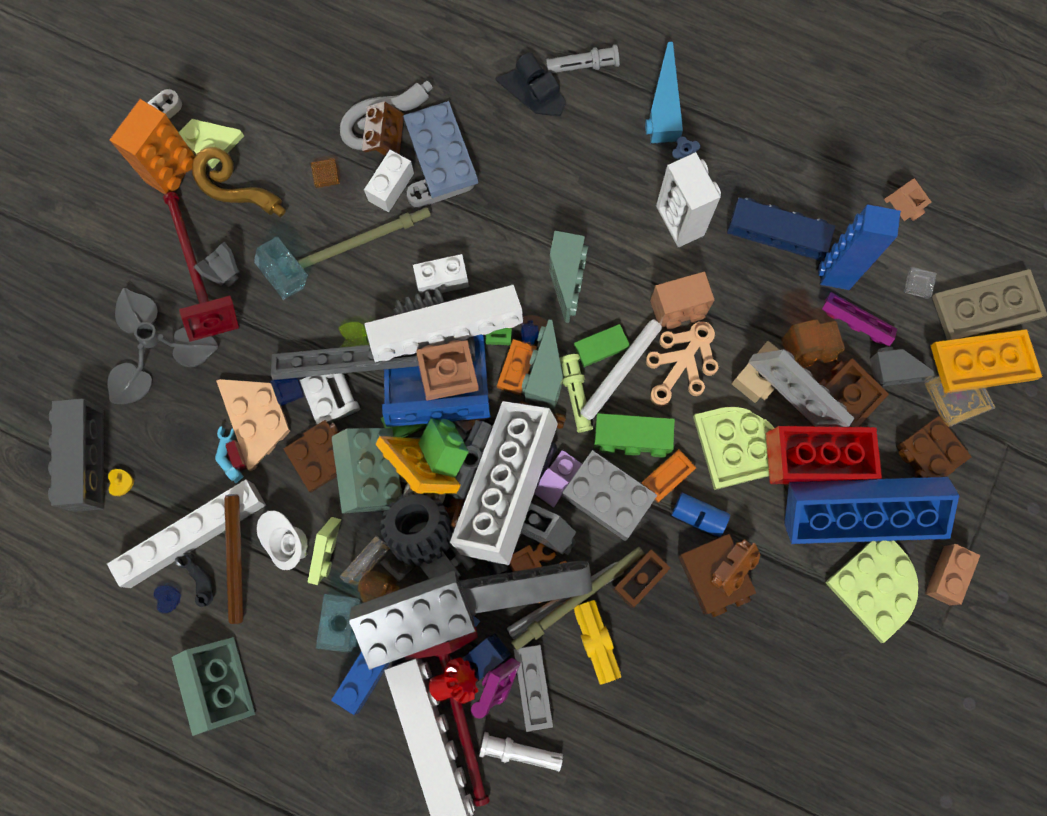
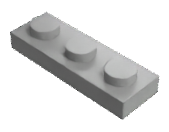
M537 645L520 648L519 650L514 649L515 660L521 662L517 673L526 732L552 728L553 724L541 647Z

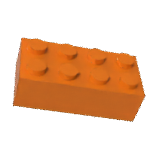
M141 99L110 138L111 143L145 183L163 194L176 191L185 174L192 170L195 155L167 115Z

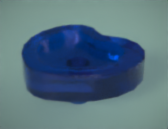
M159 586L153 593L154 598L158 601L157 610L164 614L173 611L181 599L180 592L171 586Z

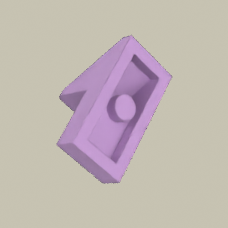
M562 450L550 468H547L534 494L554 508L562 497L563 491L582 466V463Z

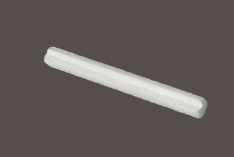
M654 319L649 321L582 408L580 413L583 417L591 420L596 416L662 329L660 323Z

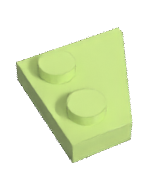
M331 517L317 533L308 583L318 585L324 577H328L332 565L330 558L335 548L341 519Z

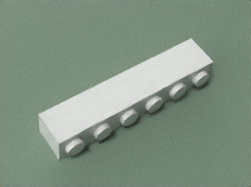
M514 285L364 323L374 361L378 362L388 361L393 357L404 354H414L416 350L428 345L439 346L454 340L463 341L476 335H486L503 328H513L523 323V317Z
M248 480L242 481L107 563L119 587L132 588L173 563L175 558L184 556L183 553L191 552L225 531V495H239L240 521L266 506L255 485Z

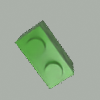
M431 418L418 443L433 473L454 478L469 452L455 424L447 419L437 420Z

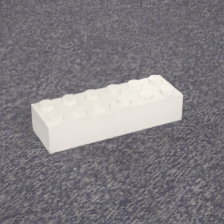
M502 401L450 541L461 555L506 565L510 564L558 425L550 408Z
M418 658L384 670L430 816H473L475 806L471 794L466 795L464 790L465 783H467L462 767L457 768L456 766L457 750L453 740L448 741L446 735L447 730H449L447 719L444 714H439L437 705L440 704V701L435 700L429 690L428 678H431L432 674L428 663L422 662V658Z

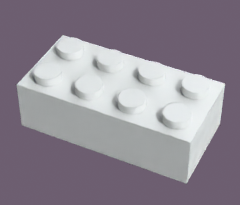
M697 153L667 165L656 205L678 247L705 235L721 196L717 183L712 182L708 175L709 171L705 161L700 160Z

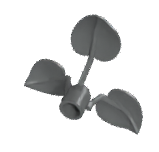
M123 288L116 303L115 318L121 330L130 334L134 333L138 340L139 364L136 368L131 363H122L111 370L107 381L110 402L114 404L133 403L142 399L149 392L152 386V378L148 373L142 371L144 348H152L159 341H162L166 345L174 347L173 357L176 362L185 367H195L204 363L217 350V342L212 336L189 342L185 327L175 332V342L167 340L162 334L157 333L153 325L158 315V308L154 301L145 295Z

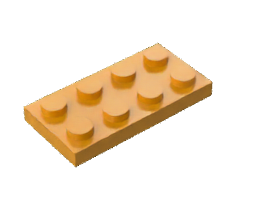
M1027 329L939 341L930 345L944 393L1034 381L1042 377Z

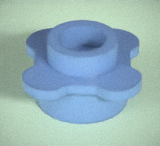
M679 137L677 139L678 145L673 150L672 155L680 160L696 153L700 149V144L697 141L692 142L685 137Z

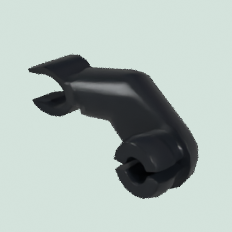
M185 552L183 554L187 557L188 564H185L180 557L175 558V562L179 567L186 568L189 571V575L196 582L195 603L199 607L208 606L213 601L212 579L199 565H195L194 555L190 552Z

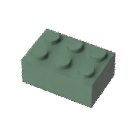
M392 428L345 429L332 436L342 513L389 510V505L392 502L396 503L398 501L397 498L402 495L400 478L396 468L389 460L384 458L383 453L375 445L379 436L393 437Z

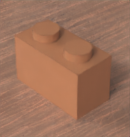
M957 544L944 546L925 594L948 605L962 604L980 555Z

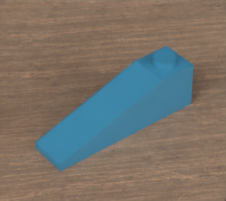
M668 42L650 118L645 121L646 134H650L651 143L675 142L681 137L683 132L673 42Z

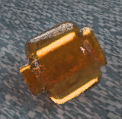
M372 571L367 574L366 577L360 580L358 585V591L363 603L399 590V586L393 576L378 571Z

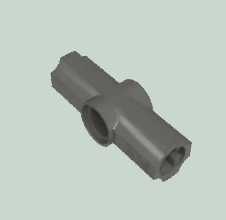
M476 420L465 445L469 451L467 455L476 457L477 463L467 465L463 462L455 477L461 486L457 494L447 493L450 496L465 500L493 428L490 424Z

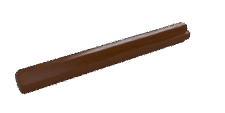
M228 494L224 498L228 622L230 624H239L243 622L240 497L238 494Z

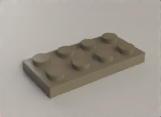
M1031 269L935 293L932 296L947 340L973 337L1039 320L1047 316Z

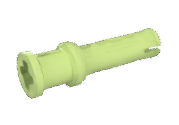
M571 354L560 357L564 376L562 382L565 387H568L577 432L592 430L591 420L586 419L580 413L587 403L582 385L585 377L581 374L578 362L580 356L579 354Z

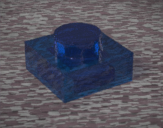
M298 378L270 381L280 406L304 397Z

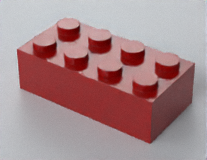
M778 426L766 432L770 484L882 479L876 427Z

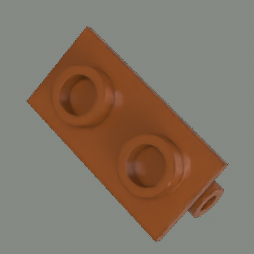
M742 540L741 543L737 542L727 556L733 562V565L731 566L723 561L712 575L713 579L711 582L718 588L722 586L727 596H730L733 591L738 590L744 581V576L749 570L757 566L760 553L755 543L751 545L746 540Z

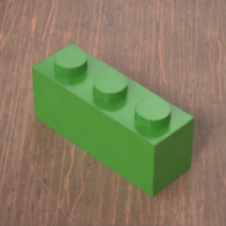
M597 413L594 448L599 449L601 453L608 454L615 453V450H623L627 455H640L641 452H651L653 457H666V454H670L673 450L675 419Z

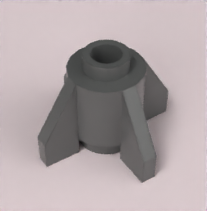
M225 242L194 266L202 277L219 284L220 287L223 285L230 287L239 279L237 274L240 270L237 268L231 249Z

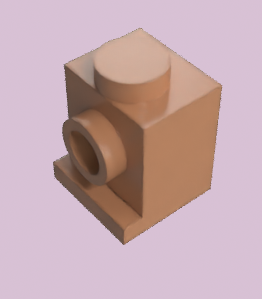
M915 178L884 199L886 203L891 202L896 210L901 211L900 216L904 221L908 218H911L912 221L916 220L925 213L923 208L931 203V200Z

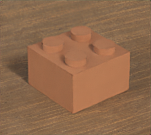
M705 272L656 285L650 302L656 320L662 325V328L673 329L680 326L681 322L687 320L697 322L704 319L714 302V297Z

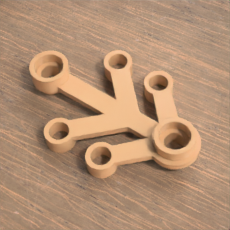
M697 322L691 327L690 331L677 334L664 332L661 335L659 342L663 348H671L677 343L690 342L685 350L659 354L658 352L648 354L646 364L653 369L662 364L677 362L663 384L657 385L652 389L650 399L654 405L661 407L668 404L671 399L670 390L685 368L690 383L688 387L689 393L693 396H699L703 393L705 385L699 379L694 357L699 347L704 362L702 365L703 373L712 376L718 370V363L713 359L710 348L715 332L709 323ZM704 330L707 336H699L698 331ZM668 336L672 339V342L667 344L663 341V338ZM652 356L656 357L658 363L652 364L649 358ZM706 364H712L714 371H708ZM698 384L701 387V391H694L692 385ZM660 390L664 391L666 397L659 398L657 392Z

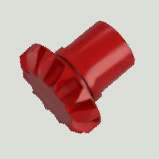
M461 657L452 659L447 663L445 673L430 679L429 690L435 700L443 701L453 697L459 703H467L475 699V693L478 692L476 686L478 679L474 676L475 669H470L469 661H464Z

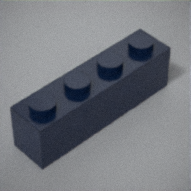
M738 198L727 234L822 261L829 251L835 225H831L823 219L814 220L807 218L799 212L790 213L783 211L775 205L766 206L757 203V201L751 198Z

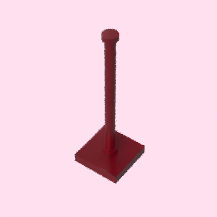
M176 192L166 193L163 199L165 204L169 206L199 301L197 305L179 309L189 342L239 329L231 296L209 301L202 277L194 268L197 261L178 205V194Z
M476 627L475 632L405 657V660L436 656L439 657L442 671L445 673V667L451 660L449 653L478 638ZM451 697L450 702L475 795L473 803L475 807L488 804L490 799L489 795L485 794L463 705Z

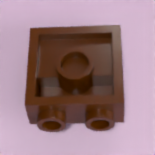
M853 358L845 362L842 360L837 362L830 370L833 375L828 380L823 378L818 382L830 391V395L837 402L842 403L847 408V412L854 417L849 427H859L889 395Z
M940 416L934 418L896 446L901 459L910 464L916 471V478L947 477L972 457Z
M326 420L304 432L303 437L283 448L310 493L337 477L332 436L340 431L334 423L329 424Z

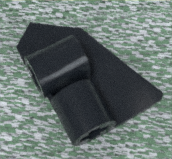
M527 53L520 57L516 62L515 70L495 78L501 86L535 114L562 115L566 101L560 94L559 86L550 72H545L533 53Z

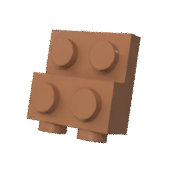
M454 340L439 346L428 345L416 350L426 401L478 391V383L467 340Z

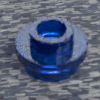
M528 320L527 323L521 324L523 344L529 343L530 346H533L535 340L538 339L539 329L538 325H534L532 320Z

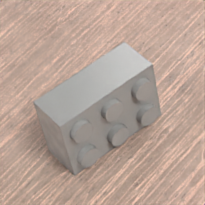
M593 450L562 493L564 499L624 541L629 538L657 497L654 492Z

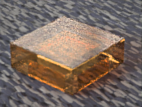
M334 158L311 163L316 188L340 184Z

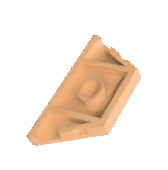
M217 380L246 466L249 471H253L266 454L269 455L277 442L283 440L290 432L275 387L272 383Z

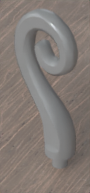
M425 81L422 85L415 83L400 95L371 98L355 104L345 113L341 120L340 136L342 141L352 149L362 150L363 138H357L353 134L352 128L355 122L366 114L368 106L385 101L399 111L411 110L429 98L427 93L433 88L428 81ZM366 117L360 119L357 123L358 127L362 130L365 127Z

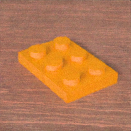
M379 436L375 445L383 453L384 458L389 460L396 468V472L408 482L414 492L419 494H457L461 484L454 477L431 471L418 444L420 439Z

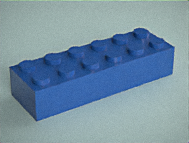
M948 477L789 482L784 525L791 544L950 539L959 494Z

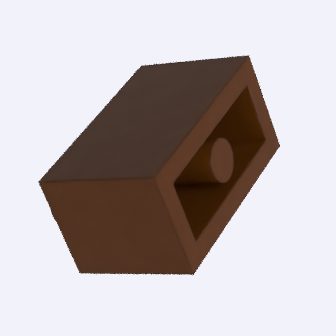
M650 550L612 590L631 608H634L670 570V567L654 551Z

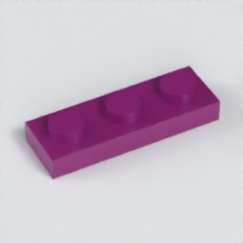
M830 292L822 307V310L833 319H840L848 323L851 329L858 332L862 331L869 335L876 343H884L890 347L895 340L897 328Z

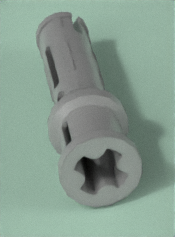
M617 44L613 45L612 48L600 50L593 48L589 53L546 59L547 70L550 73L589 67L599 70L603 66L615 65V67H619L620 65Z

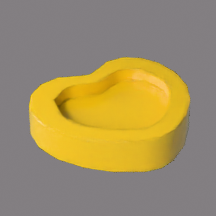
M114 469L108 474L110 481L109 493L113 496L126 494L134 485L133 477L124 470Z

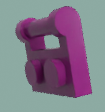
M511 658L503 664L500 663L495 670L489 671L486 674L482 686L485 687L482 696L471 707L474 717L478 719L485 717L489 713L490 708L496 704L503 703L507 699L521 662Z

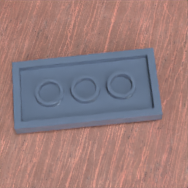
M449 101L403 115L432 198L478 184L475 170Z

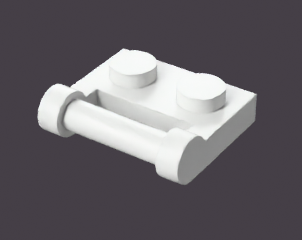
M343 373L309 376L299 380L316 424L324 420L332 423L360 410L358 402L354 401ZM334 377L345 403V406L342 408L338 407L328 379Z

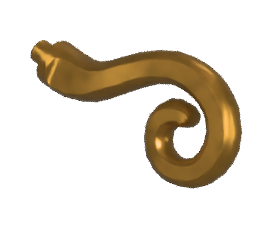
M207 147L198 152L194 157L192 163L194 180L198 187L209 197L229 203H253L269 215L275 213L282 217L285 214L286 209L281 206L282 200L270 191L257 187L223 189L217 187L208 179L206 165L210 159L214 158L221 161L222 170L210 171L209 176L214 181L220 183L225 182L232 176L234 170L233 161L224 150L217 147Z

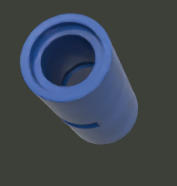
M683 492L679 496L671 515L719 538L722 536L730 518L729 513Z

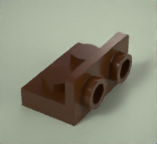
M385 101L368 106L362 151L367 153L376 150L386 156L389 150H392L400 155L404 113Z

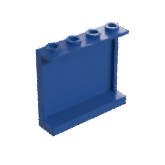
M483 335L474 336L476 361L472 362L478 383V391L426 401L419 366L384 369L385 404H382V413L386 427L429 423L431 418L437 420L447 419L449 421L490 418Z

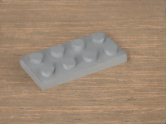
M783 349L753 354L748 363L815 427H849L854 420V417L847 412V408L842 403L837 402L830 395V391L812 377L810 371L802 368L790 352Z

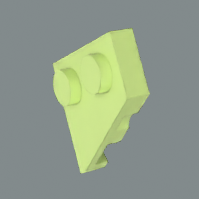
M191 119L179 132L194 154L207 147H217L228 153L244 137L243 133L238 129ZM210 159L207 165L213 169L220 160Z

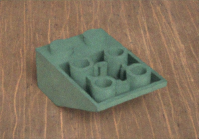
M555 231L550 251L549 272L566 323H569L570 316L576 315L588 246L584 245L585 236Z
M548 320L546 327L541 326L537 339L539 341L537 345L539 350H533L529 363L531 365V374H526L524 377L522 394L525 395L526 403L550 408L554 412L562 388L563 375L553 321Z

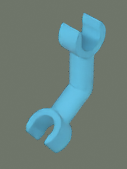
M221 426L217 431L220 442L215 460L225 471L229 479L237 483L244 476L238 469L232 466V463L226 457L227 449L225 446L226 443L235 440L236 435L232 428L230 435L224 438L225 428Z

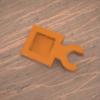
M541 543L534 552L529 545L514 553L509 565L512 572L542 567L540 561L549 562L556 555L555 553L544 555L542 548L545 546Z

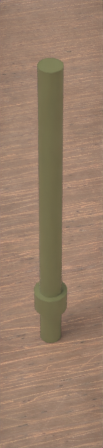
M426 207L411 214L408 212L402 214L397 220L291 263L294 272L403 227L404 229L414 226L413 223L430 217V212Z
M637 547L592 581L593 589L590 593L570 597L538 622L534 621L528 625V629L511 641L516 650H519L533 638L537 640L545 634L544 630L645 555L642 549Z

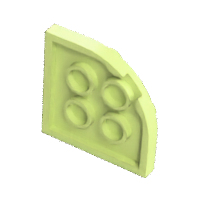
M739 407L719 408L693 416L714 490L769 476L766 432L774 429L770 422L752 413L751 410Z
M869 541L825 582L880 643H885L909 619L918 597V579L915 568L907 554L895 541Z

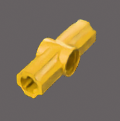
M595 600L576 606L574 613L582 632L581 639L588 658H591L599 684L621 678V672L612 651L614 649L606 626L603 625Z

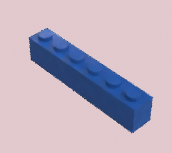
M866 205L860 214L857 213L853 224L848 225L846 233L841 234L839 242L834 243L832 251L828 252L825 260L820 262L818 268V276H821L820 285L850 290L897 238L901 211Z

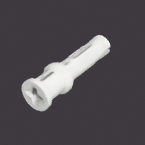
M484 732L479 757H484L485 755L500 758L504 763L514 760L558 772L562 765L561 759H563L562 753L559 754L513 743V740L509 737L501 739L489 736L488 732Z

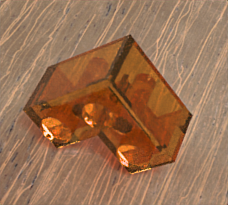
M816 319L795 324L782 338L784 349L794 356L795 361L802 368L812 366L814 361L823 360V363L834 361L845 350L836 321L819 324V320Z

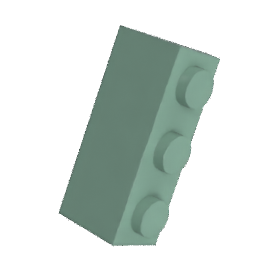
M234 637L187 649L171 657L192 736L255 715Z

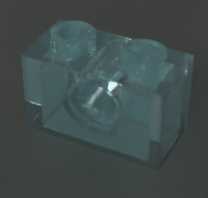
M279 237L257 247L254 263L283 300L304 289L308 275Z
M324 594L316 649L352 652L353 647H357L358 641L349 622L351 607L359 605L360 599ZM340 616L345 617L347 621V626L343 631H338L335 627V621Z

